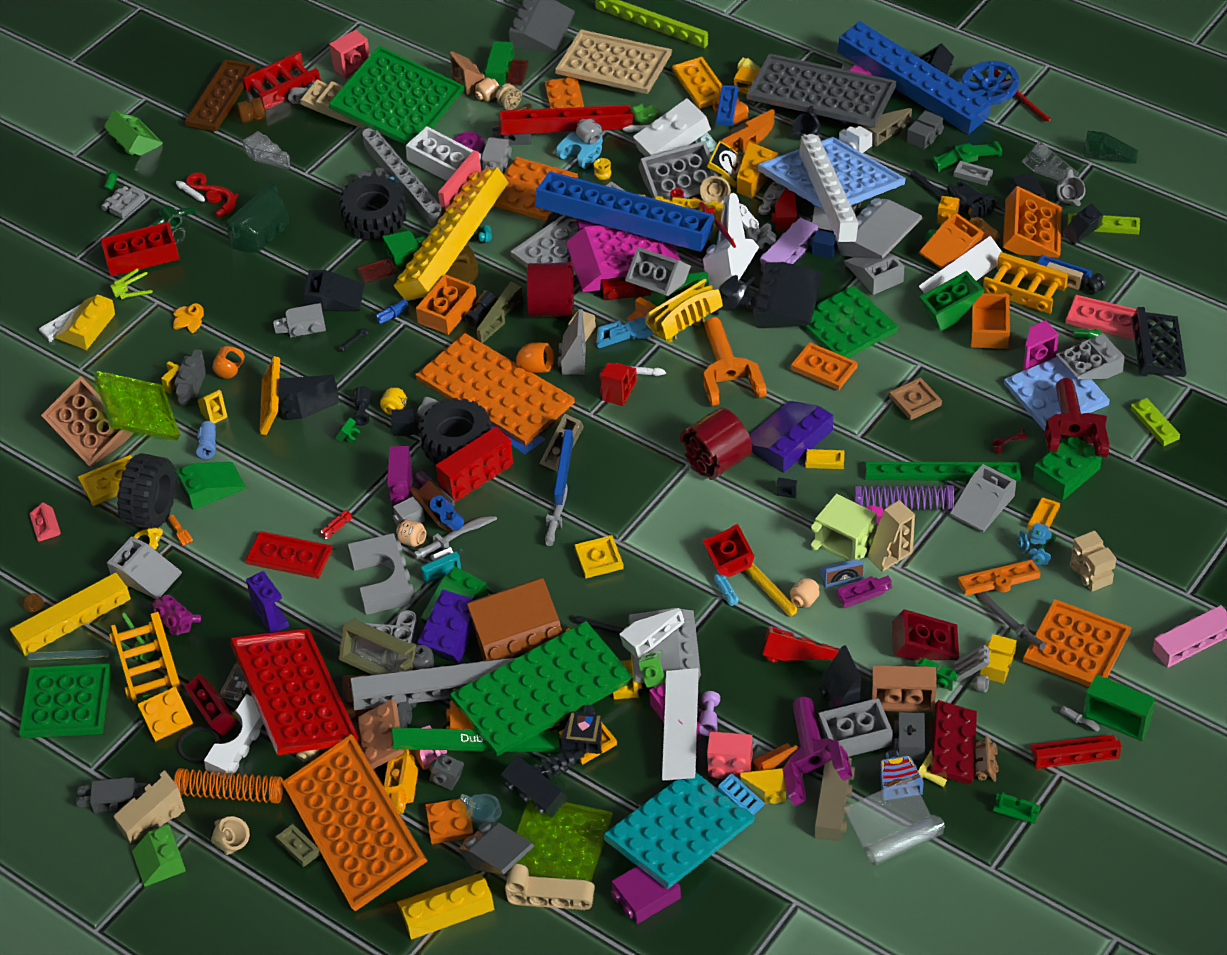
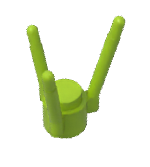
M135 269L120 280L115 281L114 284L110 285L114 296L124 299L151 294L152 290L125 293L128 291L126 285L146 276L147 272L127 280L139 271Z

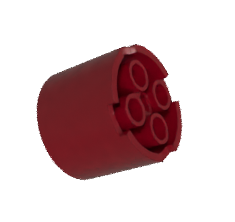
M572 262L528 263L527 300L529 317L573 316L574 281L572 277Z
M720 407L683 430L680 434V442H684L687 451L684 453L686 459L699 475L705 474L710 480H714L749 457L752 453V443L746 428L738 417L726 408Z

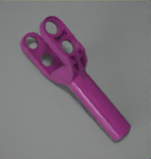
M807 697L797 698L793 702V711L801 748L790 757L783 768L787 793L795 806L800 805L806 799L801 774H806L832 760L833 768L837 770L838 775L843 781L852 777L847 751L844 750L837 740L821 739L813 701Z

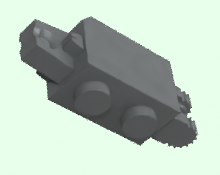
M194 349L191 357H184L176 377V395L179 397L178 403L182 406L187 405L190 399L197 398L204 380L206 370L202 350Z
M128 777L92 781V785L77 788V794L82 797L76 799V805L81 808L92 807L94 814L119 812L133 798L137 800L146 792L144 788L149 784L151 785V783H136L134 778Z

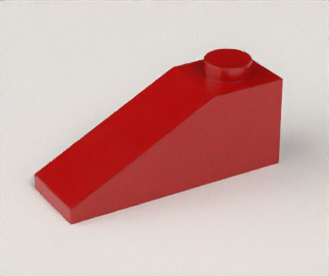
M788 188L784 190L777 201L775 213H772V224L775 223L776 230H788L792 223L797 221L795 192L790 191Z

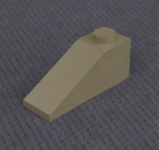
M907 108L882 114L876 127L862 125V128L872 132V144L877 147L911 123L912 109Z
M564 414L539 463L540 465L555 472L558 471L564 431L566 429L572 430L574 446L584 428L582 421Z

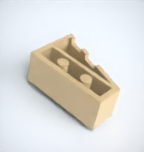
M900 500L888 505L884 509L867 556L882 572L913 553L915 514Z
M165 770L160 774L162 778L153 786L149 784L144 788L146 792L137 800L133 798L114 815L118 829L130 845L135 841L141 840L149 831L160 828L164 823L178 817L185 811L178 786Z

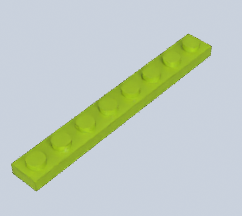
M595 0V8L702 48L708 45L707 31L621 0Z

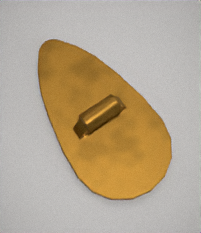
M466 243L446 272V275L470 284L475 281L479 272L473 250Z

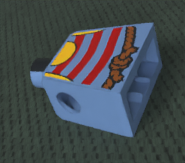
M897 750L888 751L886 753L887 759L882 760L880 763L882 800L887 801L922 795L923 779L911 757H899Z

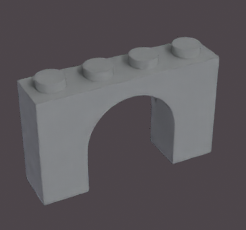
M394 533L348 544L354 571L373 566H386L394 571L386 581L360 588L366 615L412 604L411 596L415 595L413 585L408 584V581H410L408 569L404 570L403 566H406L404 554L400 555L399 553L402 551L400 540L396 541Z

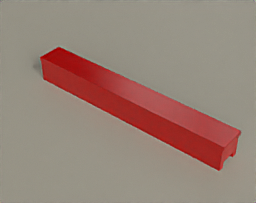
M630 105L504 110L499 113L498 127L500 135L576 131L580 120L593 119L596 124L601 126L602 130H615L632 125L633 114L630 112Z

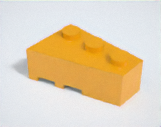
M749 142L737 175V193L752 199L770 179V177L758 171V164L778 157V153Z

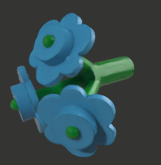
M1035 523L1032 527L1033 530L1029 531L1031 538L1027 539V534L1024 531H1020L1017 544L1022 552L1028 553L1030 543L1035 545L1040 543L1039 549H1030L1028 558L1033 560L1037 566L1041 564L1047 565L1051 555L1045 552V545L1056 540L1057 536L1048 530L1046 524Z

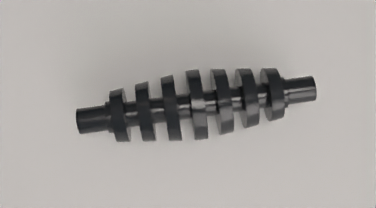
M582 749L573 753L566 750V756L563 757L561 752L557 753L558 760H555L554 756L550 755L551 763L549 764L544 757L541 759L543 766L540 767L538 762H535L534 767L543 776L547 774L549 779L552 780L554 779L552 771L555 770L557 776L561 775L559 768L563 767L566 772L568 770L567 764L570 763L574 767L576 760L585 756Z

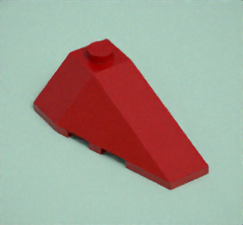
M768 626L762 654L766 656L765 659L772 662H777L778 660L834 659L840 648L825 643L816 645V642L810 638L800 637V639H797L792 632Z

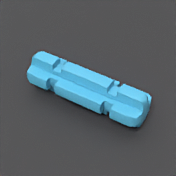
M715 574L714 581L716 585H719L718 588L724 598L727 599V603L730 606L737 604L738 596L734 593L725 575Z

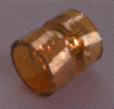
M260 97L251 99L249 103L247 101L237 103L243 124L252 122L254 118L256 120L266 118Z

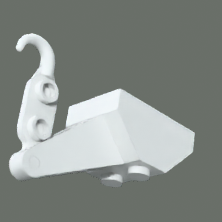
M734 193L726 195L723 199L720 223L734 240L736 248L732 247L719 230L717 245H711L706 250L707 253L703 258L704 270L708 273L709 286L712 285L713 290L719 289L720 285L734 275H738L739 281L759 248L753 239H745L743 226L745 230L749 227L759 228V223L746 206L739 204L738 197Z

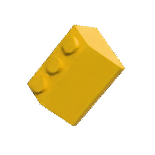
M98 294L84 300L57 333L56 339L87 350L114 317L113 300Z

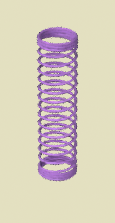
M870 485L867 498L866 486H863L862 497L861 486H855V503L863 506L865 489L866 506H869L871 490L872 506H875L876 492H878L879 507H882V494L884 490L886 509L890 489L891 504H894L895 490L897 492V501H901V492L903 490L904 505L907 507L909 488L911 510L913 509L914 489L916 492L917 510H919L921 490L923 509L925 510L928 488L929 508L931 510L934 488L936 510L938 509L939 490H941L942 509L944 510L946 492L947 509L951 510L954 508L953 485H945L943 492L942 486L939 485L936 493V487L933 485L930 496L928 485L925 487V493L922 485H920L918 493L917 487L914 485L911 495V488L908 485L905 495L904 486L901 485L899 493L898 487L895 485L892 495V488L889 485L886 498L884 485L881 488V495L877 485L873 495V488Z

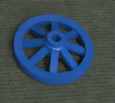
M986 61L969 68L963 75L961 84L968 89L969 87L979 89L974 92L979 96L987 95V97H981L991 102V105L1005 102L1015 95L1019 88V76L1017 71L1007 63ZM989 69L987 78H984L979 73L983 70ZM994 69L1003 71L997 78L994 77ZM1008 74L1011 76L1012 80L1001 83ZM975 76L981 84L969 80ZM1011 86L1007 91L1002 90L1003 88Z

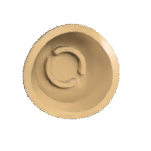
M720 176L707 177L700 187L701 197L706 203L718 201V204H723L724 197L729 195L731 191L729 183Z

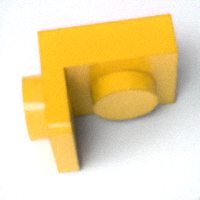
M168 361L166 363L168 372L161 380L164 390L171 393L176 389L175 380L181 366Z

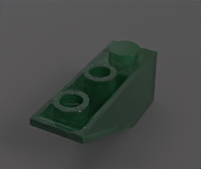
M1087 132L1084 158L1136 163L1137 149L1105 132Z

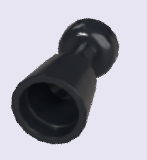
M488 290L482 291L475 303L476 308L464 314L465 322L471 326H476L480 320L479 314L487 312L496 303L497 298Z
M360 386L354 389L353 392L356 408H358V411L353 415V420L356 421V425L364 426L370 421L369 414L365 412V409L370 405L372 391L368 387Z

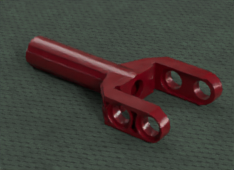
M1069 378L1060 379L1056 383V392L1061 414L1048 418L1044 431L1048 451H1058L1061 435L1072 437L1089 436L1092 437L1095 455L1107 458L1110 444L1105 424L1095 418L1081 414L1073 380Z

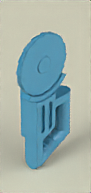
M645 317L637 318L634 321L629 320L625 325H622L619 320L598 327L596 345L598 348H602L629 338L633 340L635 338L645 339L652 336L654 332L645 323ZM610 331V337L604 339V333Z

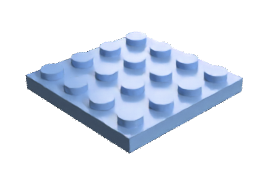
M1057 357L1004 379V385L1044 431L1046 420L1056 414H1061L1056 383L1062 378L1073 380L1081 414L1091 413L1108 406L1110 401L1092 379H1077Z

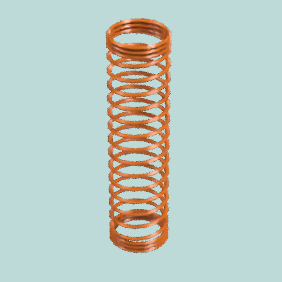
M179 768L174 777V783L178 786L181 796L183 794L186 796L191 794L193 797L196 795L202 797L204 795L208 798L211 795L213 799L224 797L227 800L231 797L232 800L236 798L242 800L244 798L245 801L251 799L254 802L257 799L258 802L264 800L266 803L271 801L278 804L283 793V780L279 776L270 777L269 799L267 801L265 800L268 784L266 775L262 781L261 800L258 798L261 787L260 775L256 778V797L254 800L251 797L254 789L253 774L249 779L248 799L245 798L248 785L247 774L243 776L242 798L238 797L241 787L240 773L236 777V783L235 775L231 773L228 797L225 796L228 786L227 772L224 773L222 780V775L219 771L215 783L214 771L211 772L209 777L206 770L202 779V772L199 770L196 775L195 795L192 793L195 784L194 769L189 777L188 769ZM200 772V782L198 787V776ZM193 773V784L191 788V777ZM213 774V783L211 788V778ZM205 775H207V777H206V785H205V789H204ZM220 775V781H219V787H218V786H217V784H218V776ZM226 776V785L224 790V780ZM238 777H239V787H238V791H237V784H238ZM258 778H259V787H258V792H257V784H258ZM208 779H209V792H210V794L207 796V795L205 794V792H206V789H207V786H208ZM188 781H189V789H190V792H189V794H186L185 791H186V789H187ZM221 781H222V792H223V795L220 797L218 793H219V791H220ZM202 782L203 794L199 795V790ZM234 783H235V792H236L235 798L232 797V792H233V789H234ZM214 784H215V788H216V795H215V796L212 795V791H213V788H214Z

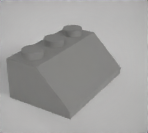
M637 247L625 281L669 296L685 283L691 265Z

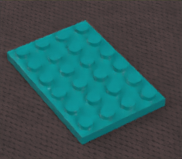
M695 772V778L677 779L604 834V840L669 889L754 822L755 816L745 808L739 807L730 798L720 793L718 788Z

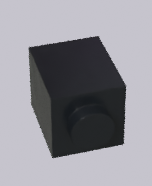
M414 408L392 410L391 424L393 436L416 435L419 416H415Z

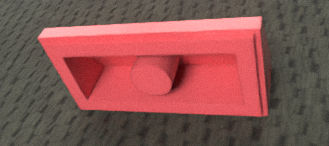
M43 502L29 513L38 541L61 534L51 506Z

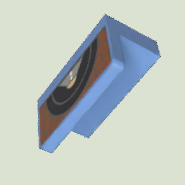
M856 559L820 567V575L825 587L864 579L863 561L859 562Z

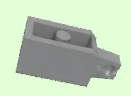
M488 138L482 155L483 170L498 167L501 173H503L504 168H507L508 157L512 153L508 139Z
M321 303L288 309L285 318L273 321L276 333H290V337L326 331Z

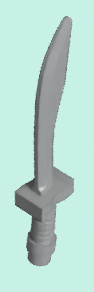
M567 483L563 505H556L553 516L547 514L546 525L549 526L545 535V544L547 546H552L555 541L556 527L562 528V517L560 516L567 497Z
M497 517L477 518L463 525L460 530L453 531L443 538L436 534L433 536L432 544L413 552L414 557L419 559L426 557V555L439 548L442 550L449 548V541L455 537L497 520Z

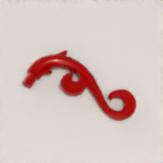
M193 173L187 177L186 183L189 187L208 191L206 198L209 203H218L221 201V195L226 197L227 202L223 203L220 210L215 212L217 218L228 215L233 211L238 193L234 195L224 187L205 185L207 180L203 173ZM197 180L201 181L200 185L193 184V182Z

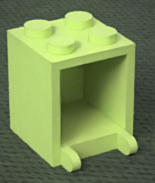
M836 494L816 517L815 522L811 526L812 532H815V540L811 543V549L818 550L821 547L847 561L862 559L867 549L872 545L878 526L877 513Z

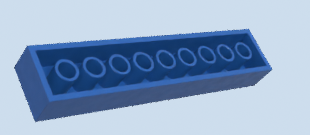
M859 21L839 37L838 53L858 66L870 71L876 77L895 80L896 90L934 114L943 117L945 121L967 135L989 118L991 102L863 22Z
M551 171L548 172L536 189L535 207L676 246H682L694 251L701 252L713 233V214Z

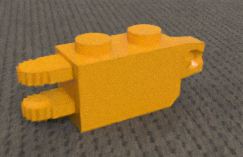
M404 749L403 754L388 761L384 788L400 814L404 813L406 804L412 803L414 800L419 770L415 765L414 756L409 755V750Z

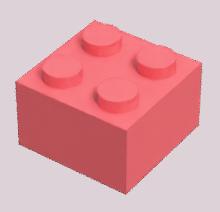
M357 30L329 44L333 69L344 79L354 74L370 56L367 38Z
M710 732L707 751L708 777L722 779L733 774L740 780V773L751 772L753 761L752 735Z

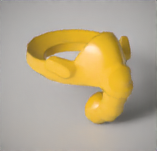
M156 527L144 529L137 532L134 538L138 539L142 535L149 536V546L156 550L158 542L163 535V530Z

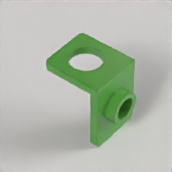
M661 650L643 654L638 662L646 687L666 682L659 660L662 655Z

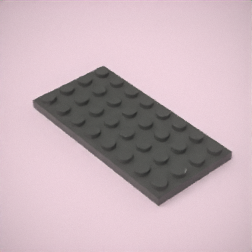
M769 53L747 92V99L802 112H809L810 106L813 105L816 115L876 127L896 87V81Z

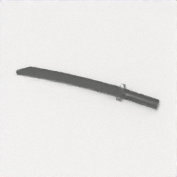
M985 592L976 593L1021 639L1025 637L1026 640H1029L1040 650L1045 648L1046 643L1029 632L1024 624L1020 625Z

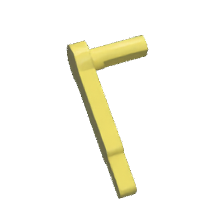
M931 749L918 772L922 779L925 777L944 787L947 780L941 776L931 774L930 770H928L931 765Z

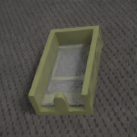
M353 618L343 625L341 630L342 641L339 646V660L372 675L412 671L416 644L407 643L362 623L357 618Z

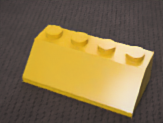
M480 873L397 902L411 940L494 910L491 892L485 878Z

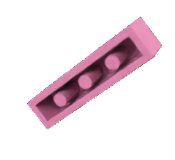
M1222 605L1215 609L1211 608L1205 614L1193 617L1189 622L1177 625L1165 634H1159L1154 639L1152 651L1168 668L1226 639L1227 611Z

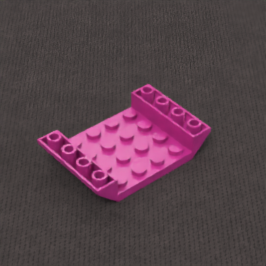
M604 225L584 227L566 242L582 292L600 290L601 279L627 277L637 247L680 261L674 244L609 228Z

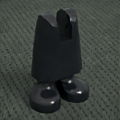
M963 181L957 182V186L951 185L947 188L949 196L958 198L960 208L968 212L969 217L973 220H981L983 214L985 216L990 215L997 206V199L994 196H987L985 198L983 193Z

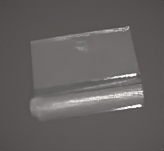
M912 777L843 808L868 860L873 866H877L942 835L945 828L944 822L940 817L930 815Z

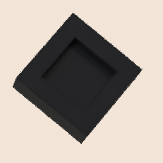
M778 477L777 496L796 499L797 480Z

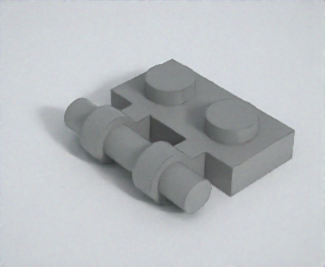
M123 186L121 189L118 188L111 198L108 197L104 204L101 205V208L104 211L109 209L110 213L124 218L146 199L145 194L133 188L129 190L128 187Z

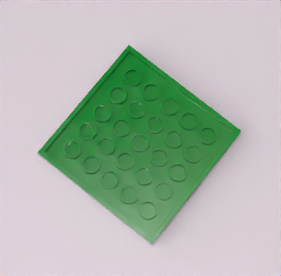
M379 45L331 100L328 108L407 145L425 127L434 129L464 92L465 86Z

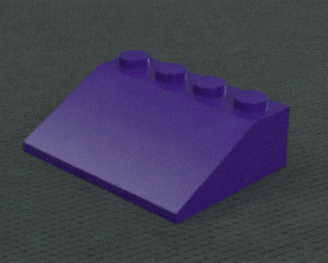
M789 401L749 435L752 443V453L784 473L806 454V449H812L833 431V414L817 405Z

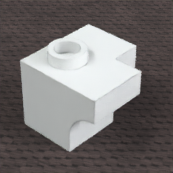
M850 126L847 130L843 129L839 133V140L864 153L872 146V132L860 126L856 129Z

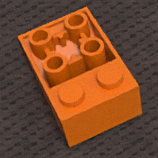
M955 213L943 223L919 253L939 268L944 269L981 243L984 232Z

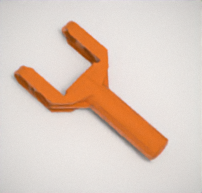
M717 317L706 320L704 328L716 362L711 364L703 373V385L711 407L720 404L719 388L716 382L744 378L747 375L757 398L766 397V386L758 364L745 358L734 357L721 320Z

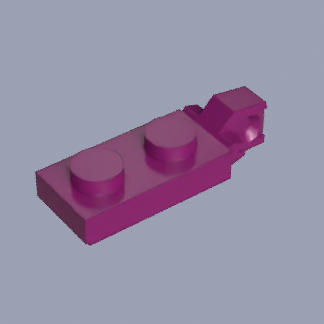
M871 576L838 588L836 595L845 609L884 594L885 591L892 588V580L889 576L880 579Z

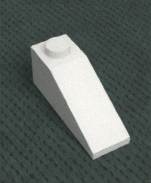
M676 608L635 621L619 634L623 646L640 659L643 654L648 653L684 623L682 611Z

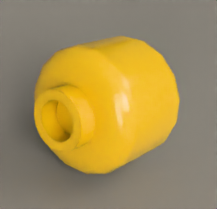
M400 388L387 389L380 400L381 408L390 415L392 410L403 409L407 403V397Z

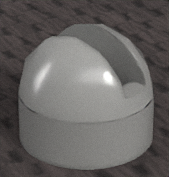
M984 675L976 676L973 679V688L979 692H987L989 677Z

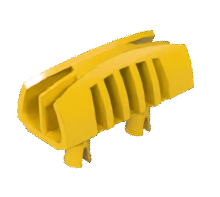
M706 279L650 311L646 315L645 323L661 339L672 342L673 338L676 340V334L679 331L684 330L687 326H691L692 323L701 325V321L705 322L704 317L707 314L723 306L720 292L718 289L713 290L712 285L704 287Z

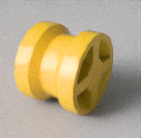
M600 158L594 162V175L597 179L605 180L611 176V162L608 159Z

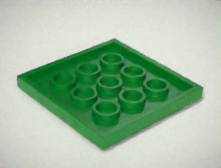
M854 285L815 305L811 325L802 326L825 349L846 358H850L898 332V325Z
M110 663L30 667L19 731L20 737L38 738L103 734L112 669Z

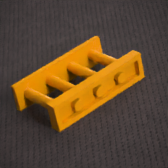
M1000 252L997 274L993 279L985 277L983 283L985 293L1009 294L1010 301L1051 314L1053 305L1051 297L1056 289L1062 291L1066 289L1068 273ZM1006 272L1016 275L1010 285L1000 282ZM1022 278L1032 281L1027 290L1017 287ZM1039 283L1049 286L1044 296L1034 293Z
M159 612L151 614L152 621L148 625L118 633L116 626H111L113 633L109 634L112 645H117L128 686L125 687L127 698H132L134 705L138 704L136 694L166 685L168 687L172 686V688L176 686L177 691L182 690ZM150 632L157 634L158 639H155L152 643L125 651L122 649L120 641ZM153 650L162 651L163 656L159 657L160 660L130 669L127 667L125 660L127 658ZM161 667L162 669L167 668L168 674L164 675V678L133 687L131 676Z

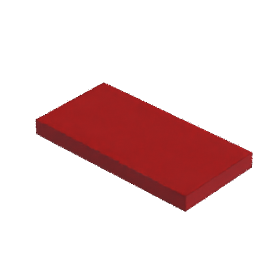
M259 531L245 561L248 565L319 579L333 548L332 545Z

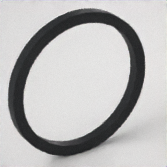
M200 726L186 731L178 743L181 756L190 762H203L207 756L191 758L183 753L182 743L189 734L196 731H208L216 737L217 744H220V738L215 730Z

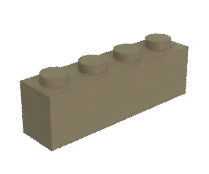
M832 760L825 763L815 824V838L841 841L842 833H846L847 820H844V815H849L850 802H847V797L851 798L853 785H850L849 781L854 780L855 767H851L852 777L843 781L838 775L837 770L833 768Z

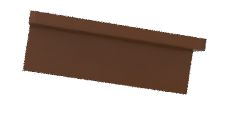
M428 480L420 490L411 486L409 490L437 525L451 532L452 530L441 522L440 516L430 508V502L433 497L441 495L447 499L436 484Z

